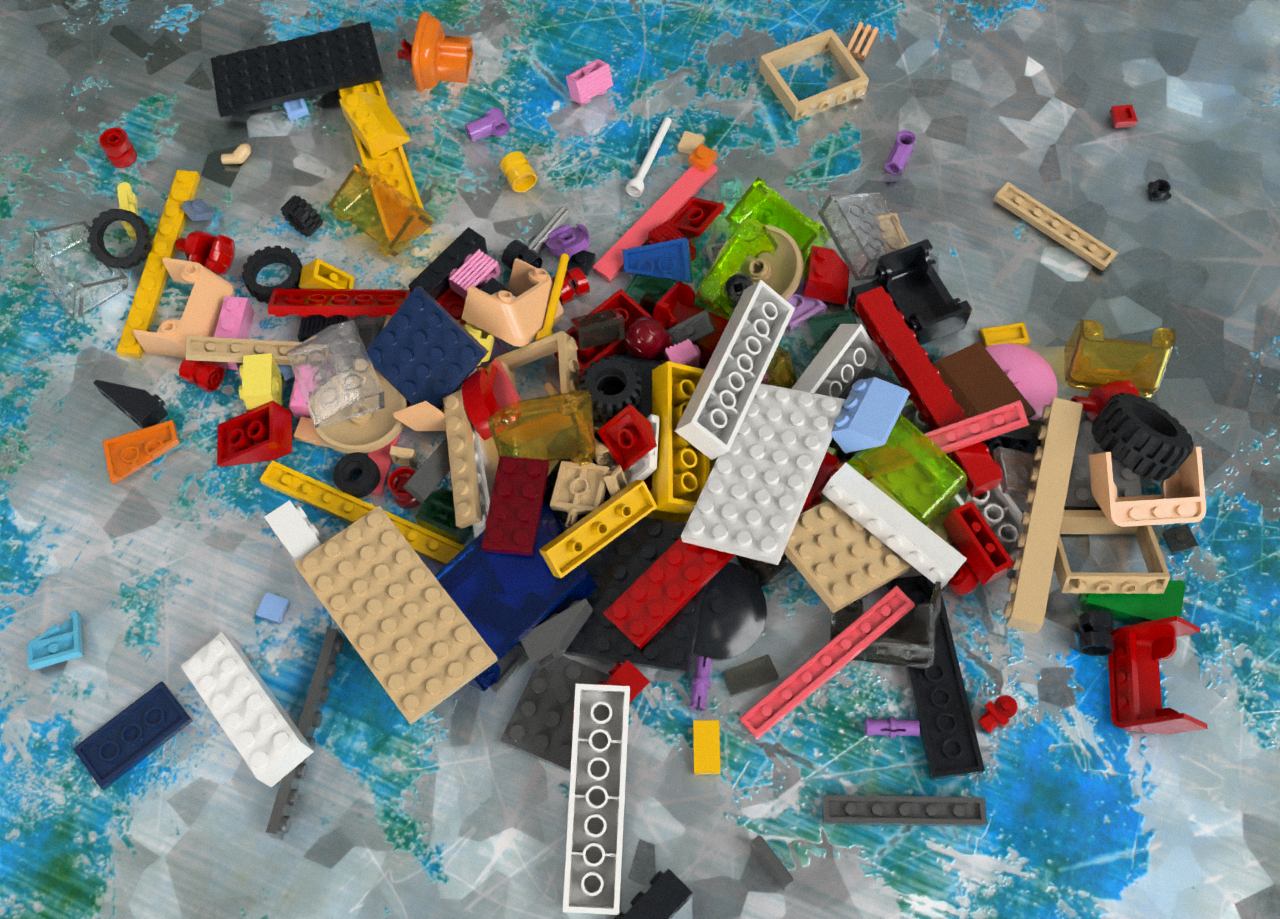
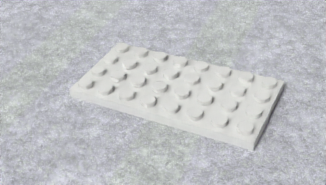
M760 383L729 452L719 456L681 534L682 542L779 565L833 438L831 431L835 425L834 419L841 413L845 399Z

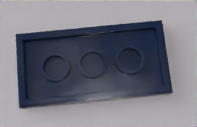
M161 681L74 747L73 750L99 787L105 790L188 726L193 720L166 684Z

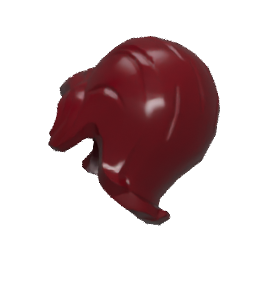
M643 316L635 319L625 335L627 350L637 358L663 360L665 358V349L673 346L670 334L658 320L652 317Z

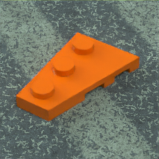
M170 420L102 441L110 482L113 485L117 484L179 445L180 441L174 421Z

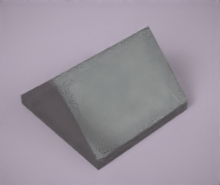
M616 308L571 319L580 350L625 339L624 317Z

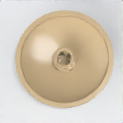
M770 225L751 226L734 234L721 248L715 262V282L721 295L733 307L734 305L724 293V286L729 277L739 273L750 277L753 283L762 280L787 301L796 291L801 281L803 257L794 239L784 230Z
M359 369L337 375L321 387L312 403L311 419L317 435L330 448L347 454L355 452L365 454L383 448L399 435L405 424L394 418L393 413L408 408L406 398L378 371Z

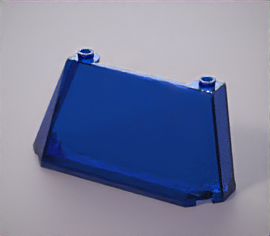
M546 499L543 500L533 556L483 551L484 530L434 575L497 656L498 661L569 595L576 600H581L588 597L597 587L584 562L562 578L553 576L539 549L566 530ZM495 662L468 683L485 692L497 682L500 675L499 665Z

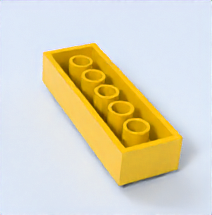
M670 361L652 370V414L659 416L660 419L657 469L652 473V497L657 505V508L654 510L690 516L710 475V458L676 433L675 429L696 389L704 369Z

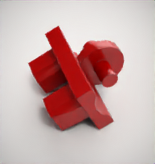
M1008 695L998 697L995 703L990 700L985 705L987 712L978 719V723L988 734L999 725L1004 729L1010 722L1008 718L1013 717L1017 712V702Z

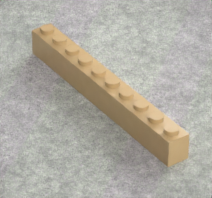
M1053 397L1050 405H1045L1042 413V419H1045V424L1041 425L1038 433V439L1041 440V444L1037 446L1034 454V460L1037 461V465L1033 467L1029 481L1033 482V486L1027 492L1025 503L1029 504L1028 511H1024L1021 525L1025 527L1024 532L1019 534L1017 541L1020 553L1014 558L1012 570H1016L1015 578H1011L1008 587L1011 599L1006 602L1003 616L1007 617L1005 626L1037 634L1044 623L1083 404Z

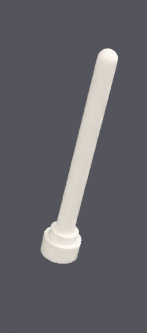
M664 118L636 177L629 180L625 189L630 196H641L645 188L643 180L671 125V118Z

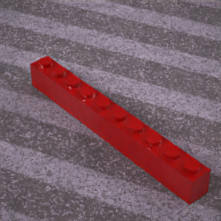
M882 286L857 295L854 306L855 311L902 386L910 392L909 397L930 431L967 419L962 406L957 404L953 398L950 387L945 385L940 378L938 368L933 366L928 359L927 351L917 342L914 331L908 328L902 312L898 311L894 306L891 295L886 293ZM978 442L945 454L972 498L998 487L1003 478L1000 465L994 462L985 443Z

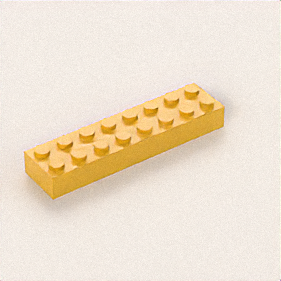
M635 480L539 549L553 576L562 578L656 509L657 505L645 482Z

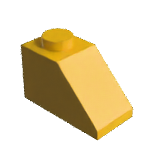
M316 258L302 268L299 287L302 289H353L355 277Z

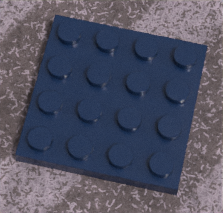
M417 286L362 357L412 405L427 401L441 410L444 406L443 398L457 391L463 381L489 351L421 286Z

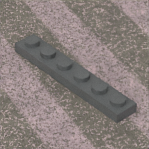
M822 796L823 824L985 827L987 825L985 797Z

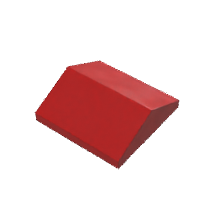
M691 197L670 221L689 240L700 236L725 208V204Z
M632 405L625 407L597 431L616 463L621 466L623 472L657 447L651 423Z

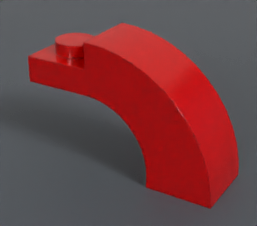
M493 363L485 368L483 366L478 368L462 384V398L465 410L475 430L484 441L503 431L507 416L501 410L494 397L493 384L498 369Z

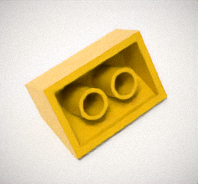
M356 91L339 99L344 117L373 159L410 141V137L381 96Z

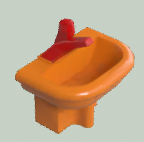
M423 11L417 22L413 44L411 45L403 39L401 46L404 50H398L397 53L398 59L412 62V71L417 91L422 92L424 89L434 88L439 81L467 83L474 54L472 38L445 36L441 22L436 17L431 16L428 11Z

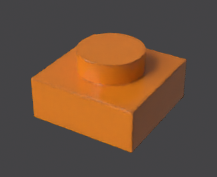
M700 143L688 157V163L707 172L718 159V153Z

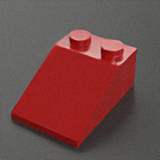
M274 401L218 425L217 466L219 467L272 461L292 453V412Z

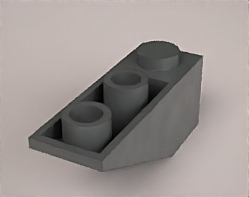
M586 598L582 601L573 602L565 611L551 615L547 618L546 622L539 626L530 627L522 636L518 637L531 663L538 671L562 657L593 612V608Z

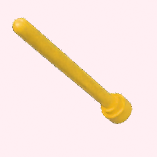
M565 253L560 256L543 329L536 334L535 341L553 335L552 328L569 261V256Z

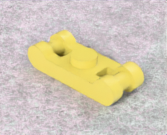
M127 182L120 183L117 187L120 209L131 211L138 215L135 205L138 199L135 193L132 192L130 184ZM121 220L128 236L132 240H137L136 232L131 224Z

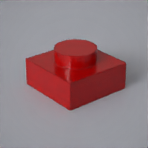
M1133 105L1112 106L1109 111L1114 128L1134 127L1138 121Z

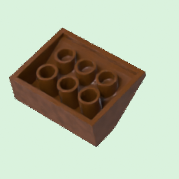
M980 341L932 364L938 368L940 378L944 384L950 387L956 403L962 406L966 418L1018 400L1022 402L1027 419L1036 414L1035 410Z

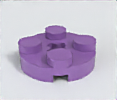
M570 224L556 228L548 235L549 240L545 242L548 252L553 256H559L560 259V256L564 253L571 258L573 254L587 250L591 246L587 228L581 224H576L577 227L573 228L570 227Z

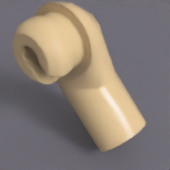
M243 143L233 153L222 154V164L244 163L251 154V146Z

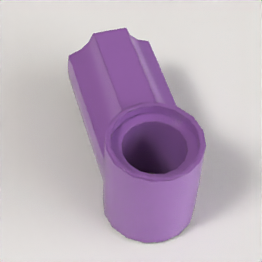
M492 108L485 114V117L465 124V130L471 142L492 134L503 136L510 129L507 119L499 108Z
M903 130L897 134L896 142L884 165L888 173L893 175L902 173L914 148L916 137L913 132Z

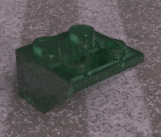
M444 487L426 498L415 517L419 526L461 545L466 543L473 530V525L463 529L456 526L453 491Z

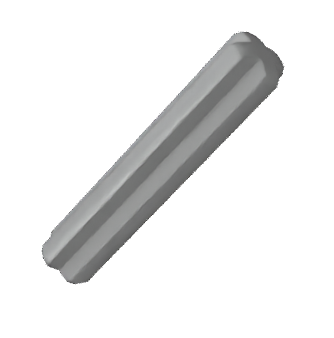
M564 207L559 208L529 243V250L533 249L537 253L542 250L546 245V240H549L548 235L550 232L561 227L570 217L568 209Z

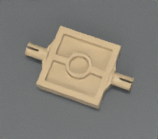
M592 448L584 449L582 461H561L550 507L552 510L566 511L568 513L565 526L568 528L577 522L578 515L589 514L603 504L607 488L603 477L607 475L610 468L592 463L595 450Z

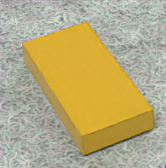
M1024 322L982 328L978 332L984 347L1006 343L1028 346L1030 343Z
M693 720L694 775H720L719 720Z

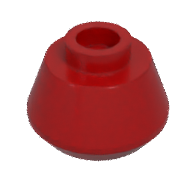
M963 563L948 581L949 588L957 595H966L972 592L979 583L977 576L968 563Z

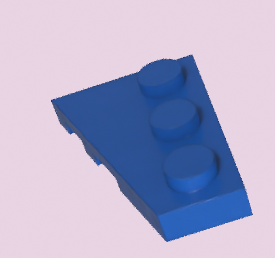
M687 238L622 250L624 272L627 274L693 283L689 240Z

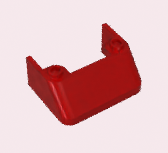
M1176 615L1117 628L1110 633L1114 636L1115 649L1113 654L1108 655L1111 720L1115 726L1129 731L1167 735L1208 729L1206 723L1185 713H1179L1173 708H1162L1159 660H1165L1174 655L1177 648L1176 637L1200 633L1199 627Z

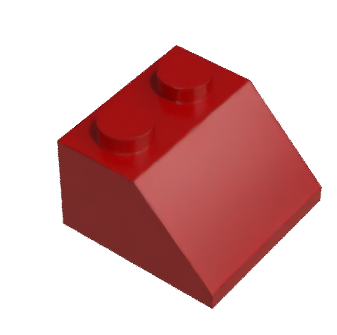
M812 245L805 263L803 297L843 305L847 304L850 268L835 250Z

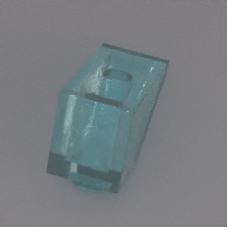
M717 178L719 203L725 204V208L721 211L720 215L741 214L743 192L740 178Z

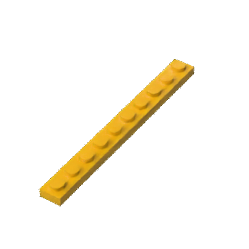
M177 170L151 251L149 252L116 350L119 356L142 358L144 350L135 338L133 331L134 329L148 332L151 330L169 275L162 260L164 257L171 259L175 257L177 250L175 244L182 235L188 217L181 207L183 201H190L194 198L200 180V175L196 171Z
M273 460L259 479L265 486L350 524H353L376 508L372 504ZM384 510L417 554L448 568L464 567L478 569L483 561L482 553Z

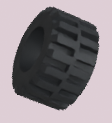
M609 356V359L599 358L598 363L593 361L590 363V368H585L584 375H581L580 379L581 399L583 407H586V412L589 415L593 414V419L598 421L601 418L603 423H607L628 405L639 409L642 398L641 376H639L637 368L633 369L631 362L625 363L623 358L619 357L618 360H615L614 356ZM606 385H617L624 389L616 395H605L599 391Z

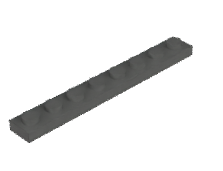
M327 629L297 727L312 749H314L315 738H313L315 730L320 727L322 722L321 709L323 703H326L329 698V682L331 678L335 677L337 671V663L335 662L338 654L342 653L344 647V639L338 629ZM307 758L281 780L266 833L272 838L283 840L284 834L291 827L292 817L290 814L292 807L296 806L299 800L300 791L298 787L300 780H303L306 776Z

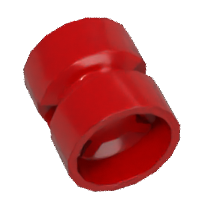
M109 128L100 135V145L114 167L127 168L133 165L137 159V152L123 129Z
M578 266L565 273L560 294L562 306L573 301L574 296L579 298L590 292L587 278Z
M184 358L179 368V376L191 384H197V387L207 392H213L221 385L225 376V368L214 361L185 360Z
M409 467L395 469L388 478V486L393 499L403 509H413L421 504L403 488L416 472Z

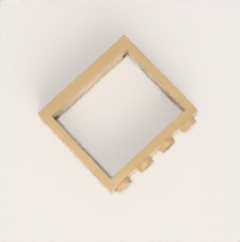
M833 29L760 56L759 72L794 122L808 118L818 112H823L838 104H843L867 92L869 78ZM830 50L852 80L798 101L777 70Z
M560 331L495 357L502 363L516 389L515 368L558 352L562 402L561 411L518 426V418L510 424L505 422L503 431L497 433V441L512 449L582 423L581 388L578 376L580 367L577 361L578 347L573 337L564 331Z
M1064 510L1054 562V569L1061 593L1164 594L1170 574L1152 525L1116 527L1108 521L1102 510ZM1060 534H1135L1149 573L1071 572Z

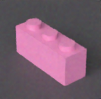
M225 296L214 337L248 339L255 313L248 298ZM216 362L229 370H239L241 363Z

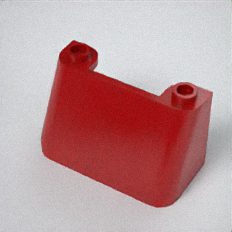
M677 281L656 303L652 318L658 320L665 330H668L705 309L694 305L696 298L694 290L690 286ZM710 311L708 312L717 332L693 344L697 345L700 349L701 358H699V364L705 368L729 322L728 319Z

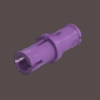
M703 656L696 657L695 675L691 679L693 689L689 708L696 710L699 700L698 711L706 710L707 691L711 688L709 676L712 659L706 657L703 667Z
M889 717L888 719L865 718L864 729L866 736L888 735L889 738H895L896 736L918 737L920 734L918 719L896 720L895 717Z

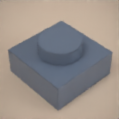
M202 199L183 201L181 207L193 222L212 219L214 213Z

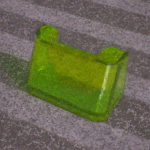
M760 177L753 182L725 217L730 223L728 228L735 234L745 228L756 225H770L784 230L798 245L803 257V263L806 262L812 245L823 247L831 238L825 227L805 216L779 196L775 190L767 187V183Z
M754 219L742 221L696 289L697 301L728 321L734 310L730 307L729 299L724 293L726 281L729 277L736 274L748 255L758 259L759 254L768 252L773 255L778 248V244L764 224Z
M899 415L885 445L859 450L847 462L865 478L871 474L907 508L910 514L925 526L938 515L967 483L965 472L902 415Z

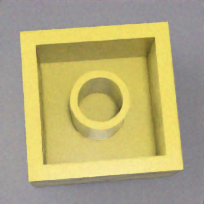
M272 353L243 356V365H240L239 368L242 385L239 386V396L241 400H244L246 410H253L271 401L283 406V375Z

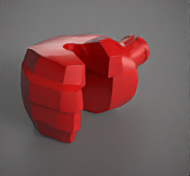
M197 230L191 232L186 239L178 238L175 244L176 249L184 252L189 261L200 263L207 269L220 275H225L230 270L235 256L234 240L220 234L215 237L210 233Z
M1131 380L1100 385L1092 389L1088 397L1073 396L1071 401L1083 404L1082 411H1087L1088 418L1093 422L1113 395L1126 392L1127 394H1135L1137 397L1140 396Z

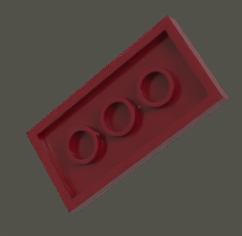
M499 456L482 542L483 551L534 555L550 465L548 460Z

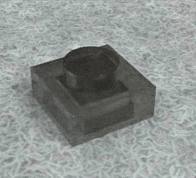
M1188 524L1167 529L1162 533L1172 555L1194 550L1198 546Z

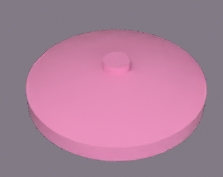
M1006 343L985 347L1035 410L1036 414L1029 419L1042 420L1045 405H1050L1053 397H1057L1058 391L1057 380L1050 365L1039 354L1024 346Z

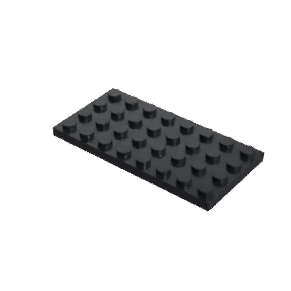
M370 21L211 58L218 112L221 117L384 79Z

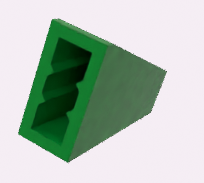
M1169 580L1164 594L1079 593L1080 611L1107 612L1113 616L1114 621L1129 625L1176 615L1181 617L1186 582Z

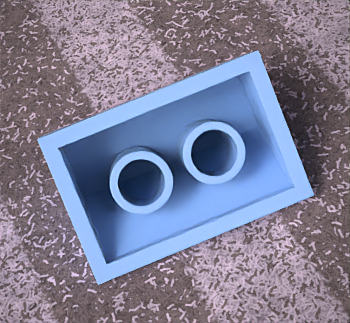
M876 377L856 381L852 385L847 399L843 402L844 407L841 413L834 419L835 425L831 431L832 437L845 453L885 445L910 392L905 388Z

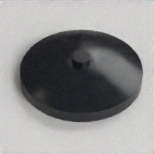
M728 562L708 582L693 655L696 657L703 656L705 660L708 657L712 661H724L738 657L755 644L765 627L767 605L762 588L747 570L735 563Z

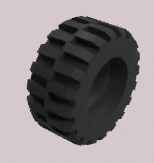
M1123 392L1113 395L1092 422V435H1094L1095 441L1100 444L1101 449L1111 452V458L1121 463L1120 465L1132 470L1137 475H1143L1147 479L1153 478L1155 481H1163L1171 478L1193 450L1192 436L1187 433V429L1175 417L1169 415L1166 410H1162L1155 403L1149 402L1143 397H1137L1135 394Z

